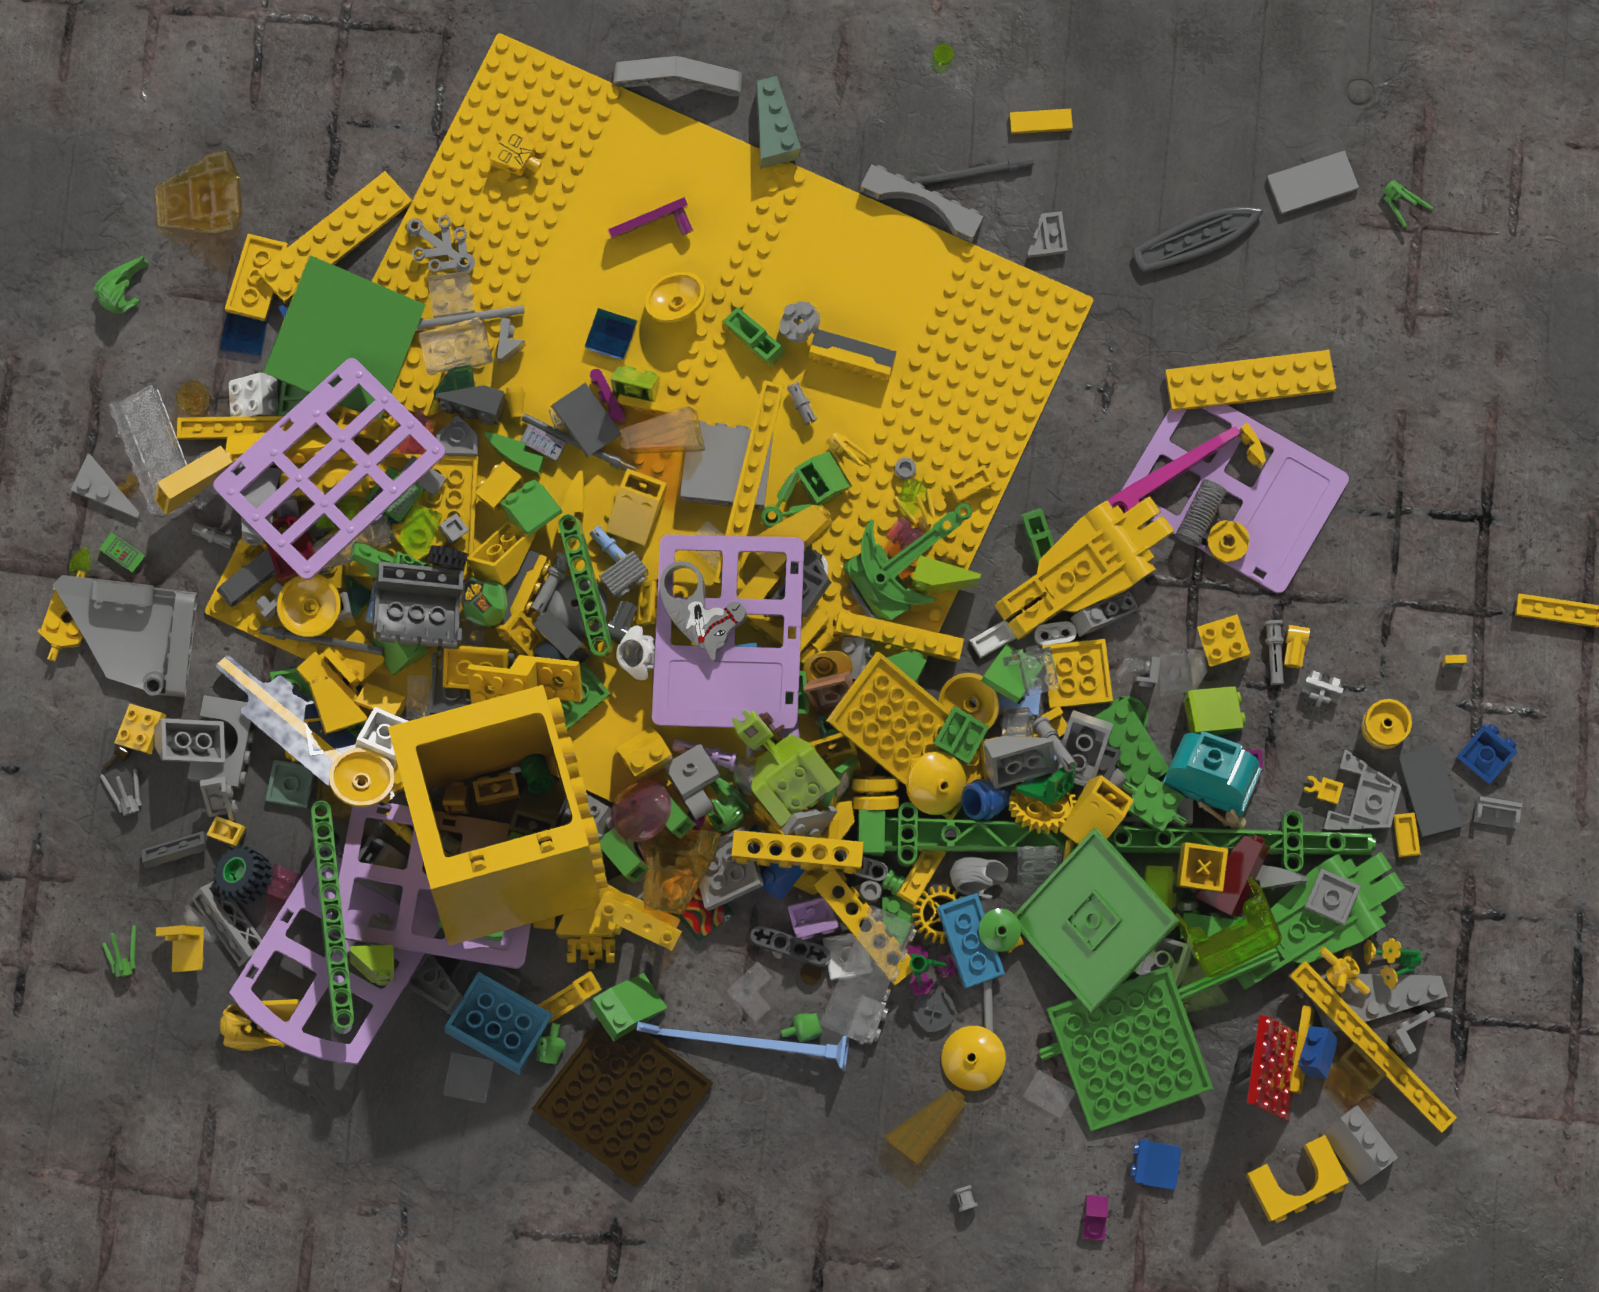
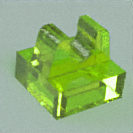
M917 479L905 480L899 500L918 503L916 495H919V492L925 493L927 489L922 486L923 482Z

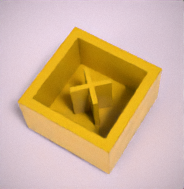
M1187 842L1182 843L1176 887L1217 893L1223 892L1228 848Z

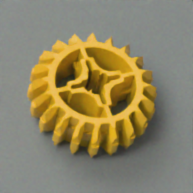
M938 886V892L935 893L934 888L930 887L931 895L923 891L922 895L925 899L918 898L917 901L921 903V906H913V909L918 910L919 913H913L912 918H919L918 921L914 922V926H922L918 930L919 934L924 930L927 932L924 939L927 940L929 935H932V943H935L937 937H940V944H944L945 932L935 931L930 928L935 924H942L940 918L934 920L938 914L936 907L940 905L933 899L945 898L954 901L957 900L958 891L955 890L951 895L949 894L950 887L947 886L946 891L942 892V886ZM928 903L933 911V916L925 922L923 910Z

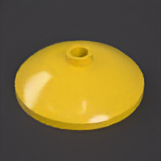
M690 272L668 274L657 280L650 287L646 294L645 307L649 315L659 322L673 323L682 321L693 315L704 302L706 295L705 286L697 275Z
M316 575L310 580H305L300 576L292 578L284 585L277 600V612L282 624L290 632L302 637H315L327 632L336 623L341 610V599L336 587L328 579L320 575ZM314 604L315 609L313 611H309L308 607Z
M962 673L949 679L941 689L938 702L949 711H951L953 706L961 709L989 726V730L999 715L1000 700L997 691L981 682L983 676L976 673ZM972 700L976 701L975 707H973L971 704Z
M354 748L342 753L335 759L330 768L329 783L333 793L342 802L354 807H370L380 803L390 794L394 785V770L384 755L369 748ZM358 783H364L365 785L359 786Z
M943 751L928 752L919 757L909 770L906 782L908 797L912 804L924 813L930 815L947 813L961 801L962 791L966 786V773L961 762L952 754ZM942 782H945L944 788L941 789Z
M967 1026L958 1029L946 1040L942 1049L941 1063L945 1075L954 1085L968 1091H980L992 1086L1001 1077L1006 1065V1052L1001 1040L995 1033L984 1027ZM973 1053L976 1059L970 1062L968 1056Z

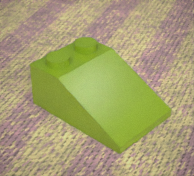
M624 366V368L618 367L611 375L614 396L619 397L620 394L655 402L660 384V377L656 376V373L652 371H645L643 373L636 371L637 369L634 367Z
M920 555L911 588L922 595L978 587L981 574Z

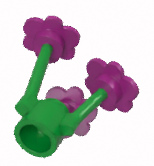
M919 944L915 947L910 945L905 950L911 957L910 966L915 971L911 977L912 983L909 984V988L913 990V994L917 997L922 996L923 993L929 994L930 988L934 985L933 980L925 974L931 965L937 966L936 969L940 972L942 978H949L950 975L954 976L956 974L957 967L952 954L941 955L938 961H933L932 959H927L928 951L922 949V946Z

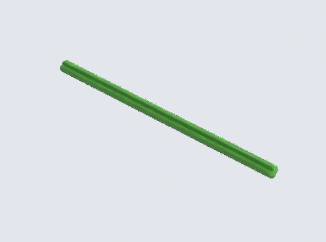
M1271 948L1179 988L1181 1000H1185L1279 958L1277 950ZM1058 1041L1039 1049V1055L1042 1060H1047L1062 1053Z

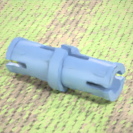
M600 526L594 528L596 532H590L589 535L602 547L601 550L604 553L607 552L616 563L621 560L618 555L622 559L627 556L615 544L616 541L610 538Z

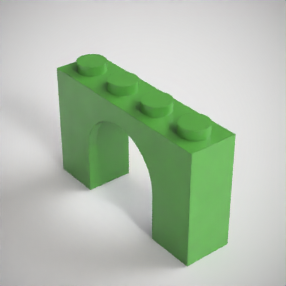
M659 784L651 789L648 795L640 803H637L624 818L620 819L614 828L604 834L599 843L601 849L620 872L634 884L649 870L634 848L635 836L644 824L654 820L663 821L669 830L680 839L696 825L674 798Z

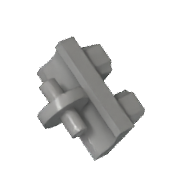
M278 581L270 589L277 596L272 602L265 596H262L256 602L262 611L261 614L268 621L274 615L279 618L277 600L284 585Z
M1312 671L1309 677L1306 678L1301 692L1308 694L1309 698L1315 699V706L1320 707L1321 702L1337 704L1344 689L1341 688V679L1332 677L1326 683L1321 681V673Z

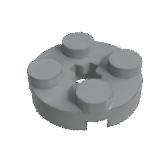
M809 302L789 304L785 307L781 318L780 332L791 342H804L808 340L807 337L811 333L815 334L818 330L820 314ZM800 319H803V322H800V323H799V326H798V325H797L798 321H799Z

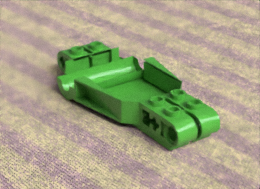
M1378 853L1358 867L1354 865L1351 858L1344 862L1339 854L1326 860L1305 876L1308 878V882L1296 884L1267 912L1265 925L1224 951L1221 955L1230 967L1259 954L1266 948L1268 950L1271 948L1277 950L1279 955L1277 960L1236 977L1244 991L1287 963L1300 965L1306 961L1310 964L1324 958L1319 953L1322 947H1326L1332 954L1359 944L1384 928L1386 925L1381 916L1386 911L1381 903L1403 890L1405 886L1395 871L1379 882L1375 881L1376 878L1392 868L1383 853ZM1321 868L1361 886L1344 926L1304 909Z

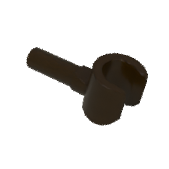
M125 747L117 748L114 756L102 767L106 770L118 758L122 761L127 760L131 752Z

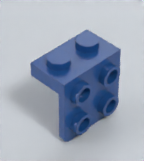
M1139 1139L1138 1143L1134 1144L1133 1156H1136L1135 1165L1131 1166L1130 1178H1133V1183L1175 1189L1177 1186L1181 1148L1175 1145Z

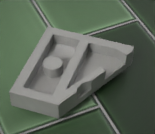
M1062 211L1041 214L1027 254L1028 258L1067 253Z
M828 806L827 811L819 812L817 809H813L807 812L793 813L782 831L785 835L820 838L838 811L834 806Z

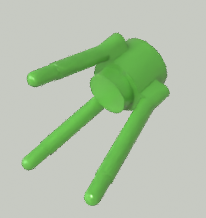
M1392 180L1383 190L1386 194L1384 200L1389 203L1404 228L1407 227V224L1392 200L1397 202L1403 196L1413 205H1417L1418 202L1427 209L1433 210L1431 205L1405 189L1395 180Z
M135 925L132 926L129 962L127 958L121 959L114 933H111L110 936L116 960H113L105 942L102 943L111 965L112 974L115 973L116 978L132 975V969H136Z

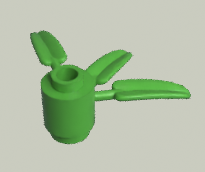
M793 472L777 494L779 499L777 504L768 505L763 509L761 519L765 526L771 528L782 522L783 516H793L811 505L821 507L819 504L798 505L790 507L788 512H782L779 508L782 502H787L799 478L798 472ZM769 512H775L776 517L770 519L768 517Z

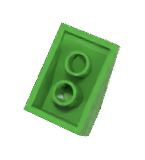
M644 973L609 988L594 997L590 1008L613 1042L637 1028L638 1022L645 1023L667 1010V1006Z

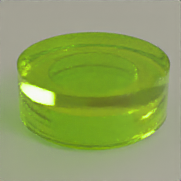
M939 44L935 47L933 58L937 64L945 66L952 62L954 51L950 45Z

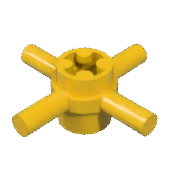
M1322 947L1319 950V953L1332 965L1326 971V976L1338 992H1344L1346 983H1352L1363 995L1369 993L1370 989L1357 977L1360 969L1355 960L1352 959L1351 950L1347 949L1344 951L1343 959H1337L1326 947Z

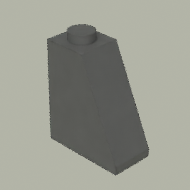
M549 610L537 617L534 626L569 661H577L579 664L585 663L593 654Z

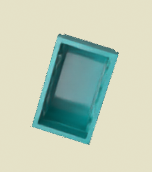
M1204 731L1200 735L1187 733L1180 742L1163 783L1183 796L1228 812L1234 809L1237 815L1243 817L1261 776L1262 769L1259 768L1260 763L1258 759L1249 752L1242 750L1241 744Z

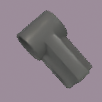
M621 600L613 620H610L608 623L611 640L617 644L621 643L625 634L630 629L638 607L632 603Z

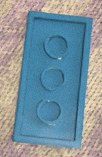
M973 893L937 906L936 909L964 989L1005 975L998 952L988 949L979 937V923L985 914L978 893Z

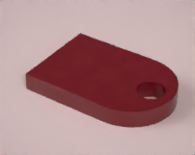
M293 516L280 517L272 522L271 525L279 532L282 525L288 524L289 529L298 518ZM307 530L292 546L306 560H309L315 554V550ZM266 542L279 581L282 583L299 576Z

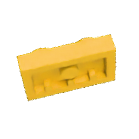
M516 610L504 625H497L495 627L499 632V637L511 645L512 652L517 656H533V652L546 640L521 610Z

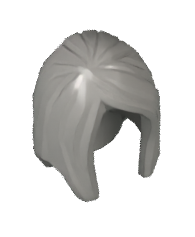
M964 857L956 860L950 871L951 883L957 891L967 896L978 893L979 898L990 901L993 896L986 895L984 892L994 885L1003 884L1008 876V868L1005 864L997 860H986L977 857Z

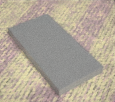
M1345 150L1267 176L1280 215L1359 189Z

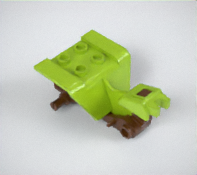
M744 709L742 711L743 716H745L744 721H740L736 716L732 718L737 735L750 747V751H754L758 747L765 751L756 760L751 789L780 827L788 822L793 813H798L806 807L808 809L815 808L823 802L826 792L831 791L841 783L827 765L831 761L827 754L820 757L812 744L793 734L783 738L779 732L785 726L781 725L775 728L772 724L774 720L768 712L758 715L754 710L750 713L747 709Z

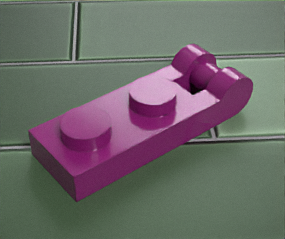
M593 369L590 372L591 383L599 387L600 392H598V395L603 404L607 403L609 410H607L608 415L612 421L616 420L618 426L626 423L625 416L603 373L599 369Z

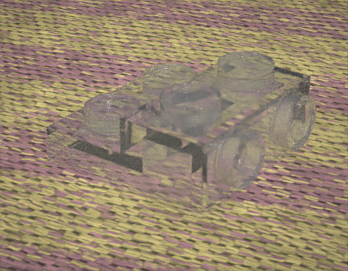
M1052 845L1046 847H1017V888L1040 887L1062 863L1061 847Z

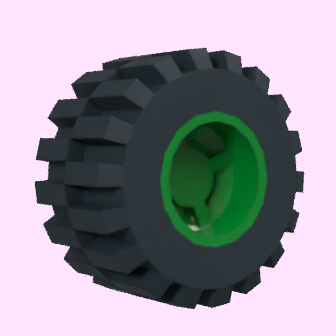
M238 845L234 849H228L227 853H223L221 856L222 859L217 861L216 865L218 866L214 869L216 876L213 877V881L216 883V889L222 895L244 905L248 904V902L254 903L255 899L259 900L262 897L263 892H267L268 889L266 888L271 884L270 877L273 876V872L270 871L272 865L264 855L250 847Z

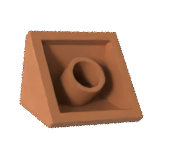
M848 671L813 679L804 686V691L817 712L836 708L853 685L851 673Z

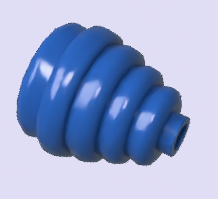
M975 779L967 784L962 791V807L971 819L988 821L1009 805L1011 791L1007 786L995 789L990 780Z

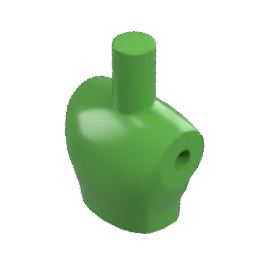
M817 1013L796 1015L793 1017L794 1027L781 1030L783 1038L796 1035L800 1043L811 1041L823 1035Z
M552 1023L549 1036L541 1037L538 1040L536 1047L537 1061L557 1064L560 1054L565 1049L564 1040L558 1037L560 1024Z

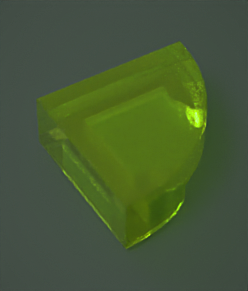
M88 547L80 549L73 555L69 564L70 572L91 569Z

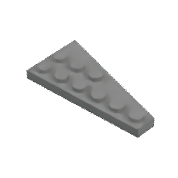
M1318 973L1364 1022L1448 997L1441 976L1400 975L1398 976L1396 988L1392 990L1388 985L1384 984L1381 974H1358L1357 977L1370 989L1368 994L1363 995L1352 983H1346L1345 991L1340 993L1329 982L1326 973ZM1314 1003L1322 1028H1329L1332 1033L1339 1031L1340 1029Z

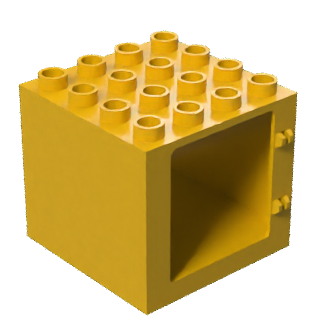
M543 685L388 727L431 892L449 946L598 905L599 896L597 890L608 887L594 817H591L589 801L582 776L579 775L570 736L568 737L562 705L559 697L547 700ZM531 754H542L544 757L553 755L572 820L569 824L446 857L428 789L518 765L522 759ZM552 839V842H551V841H546V842L541 843V845H539V842ZM480 858H484V860L481 859V860H478V861H474V862L471 864V861H473V860L480 859Z

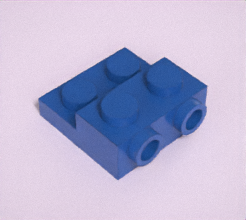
M1484 723L1457 755L1459 760L1488 784L1496 778L1518 752L1515 748L1517 744L1509 737L1506 739L1499 735L1501 731L1492 723L1489 726Z

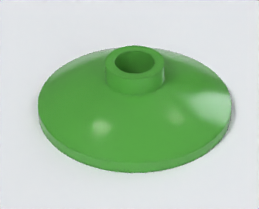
M993 909L982 917L978 933L981 942L988 949L1003 952L1016 945L1021 935V925L1018 918L1011 911ZM1001 926L1005 929L1002 935L998 933V928Z

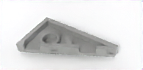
M87 454L71 491L139 519L140 513L94 458Z

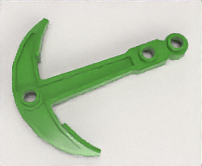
M966 503L959 504L955 512L946 514L933 525L931 530L886 563L881 562L875 551L877 547L874 539V520L870 519L862 536L861 561L866 575L873 586L890 599L910 605L927 604L935 601V597L919 594L909 588L905 589L895 578L939 539L945 538L959 527L962 520L969 519L972 515V508ZM961 508H966L968 510L966 516H962L960 514ZM945 521H949L951 523V527L949 529H945L943 527V523ZM878 574L884 575L885 579L883 582L877 581L876 576Z

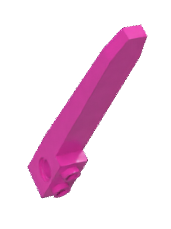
M1235 426L1131 484L1107 501L1113 508L1118 505L1126 513L1142 500L1237 438L1241 432Z

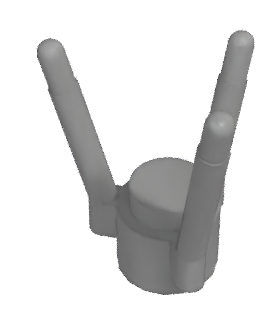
M137 769L133 770L135 799H133L132 795H126L121 779L117 776L116 781L122 795L119 801L105 776H100L116 803L119 813L122 812L123 816L139 812V806H142Z

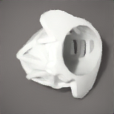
M638 625L630 628L617 647L616 656L619 665L635 679L646 680L648 678L647 670L654 668L656 639L649 635H643V629Z

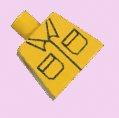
M511 126L508 127L489 158L492 166L522 176L527 168L537 173L542 165L540 160L534 158L536 154L535 146Z

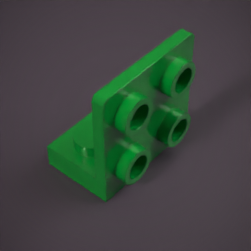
M1071 764L1074 768L1073 771L1066 772L1064 767H1062L1054 775L1046 774L1025 780L1017 786L1016 792L1024 794L1026 797L1036 798L1046 804H1055L1074 787L1075 767Z

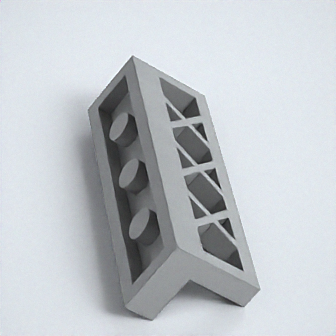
M213 881L201 887L191 899L236 963L241 967L250 960L256 950L251 949L248 939L254 941L257 946H259L262 939L235 901L221 893L220 897L213 895L210 891L216 884ZM224 905L232 909V915L225 912L223 909ZM236 922L244 926V932L237 929L235 926Z

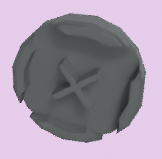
M931 989L929 994L923 993L922 996L916 998L913 1004L912 1015L915 1023L922 1030L938 1033L951 1025L955 1017V1006L947 993Z

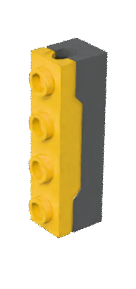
M818 329L813 337L809 358H812V361L823 364L827 362L832 364L834 368H848L855 374L864 375L865 373L872 375V378L884 381V379L889 380L897 351Z
M530 549L528 550L518 573L505 588L508 607L505 619L499 625H504L516 610L529 614L531 611L530 607L533 604L531 602L532 597L540 591L542 584L539 582L542 575L546 576L550 567L548 557Z

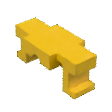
M602 937L568 939V952H571L567 953L568 963H576L577 950H581V960H588L589 969H595V960H602L603 950H606V963H615V953H611L615 952V939H602Z

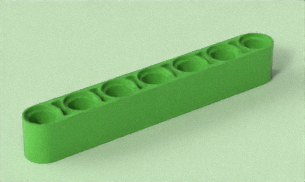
M566 514L560 518L559 528L589 646L595 655L607 657L613 651V644L582 524L575 516ZM574 520L575 525L573 529L567 530V522ZM579 540V548L572 550L571 544L573 541ZM584 560V569L577 571V563ZM585 581L590 582V588L587 591H583L581 587ZM590 601H594L595 609L588 612L587 604ZM599 621L601 624L599 631L593 632V623ZM605 642L606 649L599 653L597 650L598 644Z

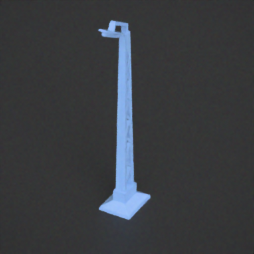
M638 1022L637 1024L638 1031L654 1035L659 1034L669 1037L826 1057V1059L837 1060L840 1069L846 1072L849 1038L847 1036H843L838 1045L827 1044V1046L664 1028L659 1029V1026Z

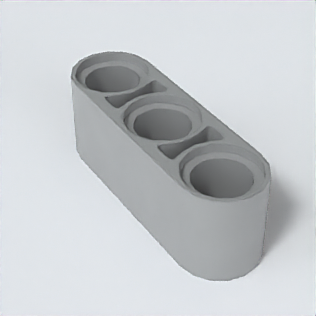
M666 774L695 820L714 809L702 788L683 798L669 774Z
M843 852L836 853L840 856L841 862L847 858ZM862 856L861 871L848 875L879 882L886 878L888 869L884 863ZM874 866L881 869L882 874L879 878L874 877L872 874Z

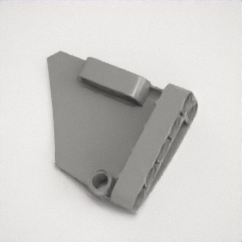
M62 575L53 584L106 678L142 689L151 696L165 695L185 698L198 602L197 592L154 588V586L67 575ZM156 680L159 683V689H151L149 681Z

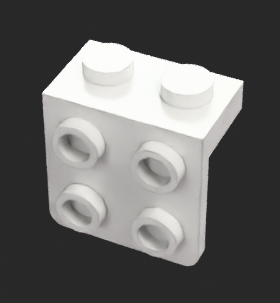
M260 372L231 380L229 382L230 417L277 416L279 408L277 379Z

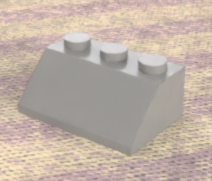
M161 718L155 724V748L161 761L225 763L223 721Z
M1358 1105L1352 1107L1320 1132L1322 1136H1326L1333 1151L1359 1185H1362L1398 1158Z

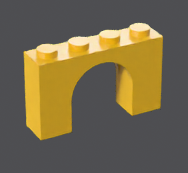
M763 565L739 593L737 598L766 599L780 583V577ZM816 606L808 617H802L800 655L829 622V617ZM747 615L746 619L750 622L748 625L753 630L763 632L766 635L765 639L772 645L778 644L780 647L783 646L784 628L771 625L764 615ZM789 627L788 639H795L796 627Z
M1325 1135L1303 1145L1315 1170L1314 1184L1304 1195L1293 1196L1285 1193L1278 1186L1268 1164L1245 1174L1269 1222L1275 1220L1276 1223H1279L1288 1218L1287 1213L1293 1210L1295 1214L1307 1208V1203L1314 1201L1315 1204L1326 1199L1325 1194L1331 1191L1336 1194L1346 1189L1344 1185L1349 1183Z

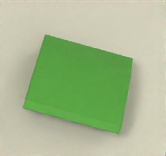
M953 706L933 744L961 761L970 764L989 726Z

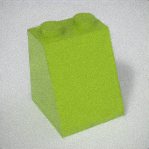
M1236 686L1187 691L1183 698L1190 733L1200 735L1204 731L1212 735L1239 732L1244 728L1243 725H1246L1245 714L1240 712L1239 704H1242L1241 694L1236 691Z

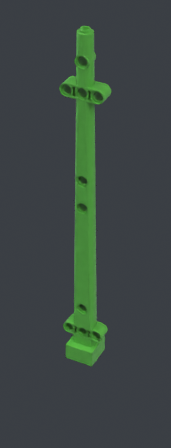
M909 802L900 806L897 818L885 817V810L859 809L857 815V841L864 842L862 856L866 858H883L885 851H897V861L904 867L914 864L917 858V851L1064 853L1066 841L1071 840L1060 832L1061 829L1059 828L1058 833L1050 830L1047 835L1045 830H1042L1038 834L1035 828L1031 832L1029 831V826L1022 828V822L918 818L917 807ZM906 808L911 809L913 817H903L902 810ZM1289 811L1282 817L1280 831L1165 827L1164 831L1160 833L1150 826L1118 825L1107 839L1119 853H1180L1181 844L1187 842L1228 848V854H1230L1244 836L1253 837V835H1257L1265 839V844L1271 846L1267 854H1281V868L1296 873L1303 867V854L1371 855L1372 851L1376 849V839L1372 838L1371 834L1304 832L1303 818L1297 811ZM1287 817L1295 818L1296 826L1288 825ZM910 830L913 833V838L910 840L904 839L901 834L902 831ZM949 830L953 831L956 839L949 841L945 838L944 833ZM1123 834L1126 837V843L1119 844L1116 841V835ZM1160 835L1168 837V845H1162L1159 842ZM1288 838L1296 840L1297 845L1295 848L1288 846ZM1333 838L1339 842L1338 849L1330 846V839ZM1075 842L1073 850L1078 846ZM909 851L912 853L913 859L905 861L902 859L901 853ZM1288 859H1293L1296 861V869H1291L1288 867Z

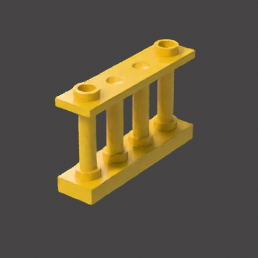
M610 885L599 889V904L594 912L595 915L671 951L673 950L682 932L677 929L680 918Z

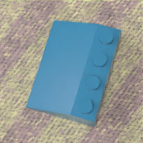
M478 972L464 994L463 1000L445 1025V1033L520 1075L553 1014Z

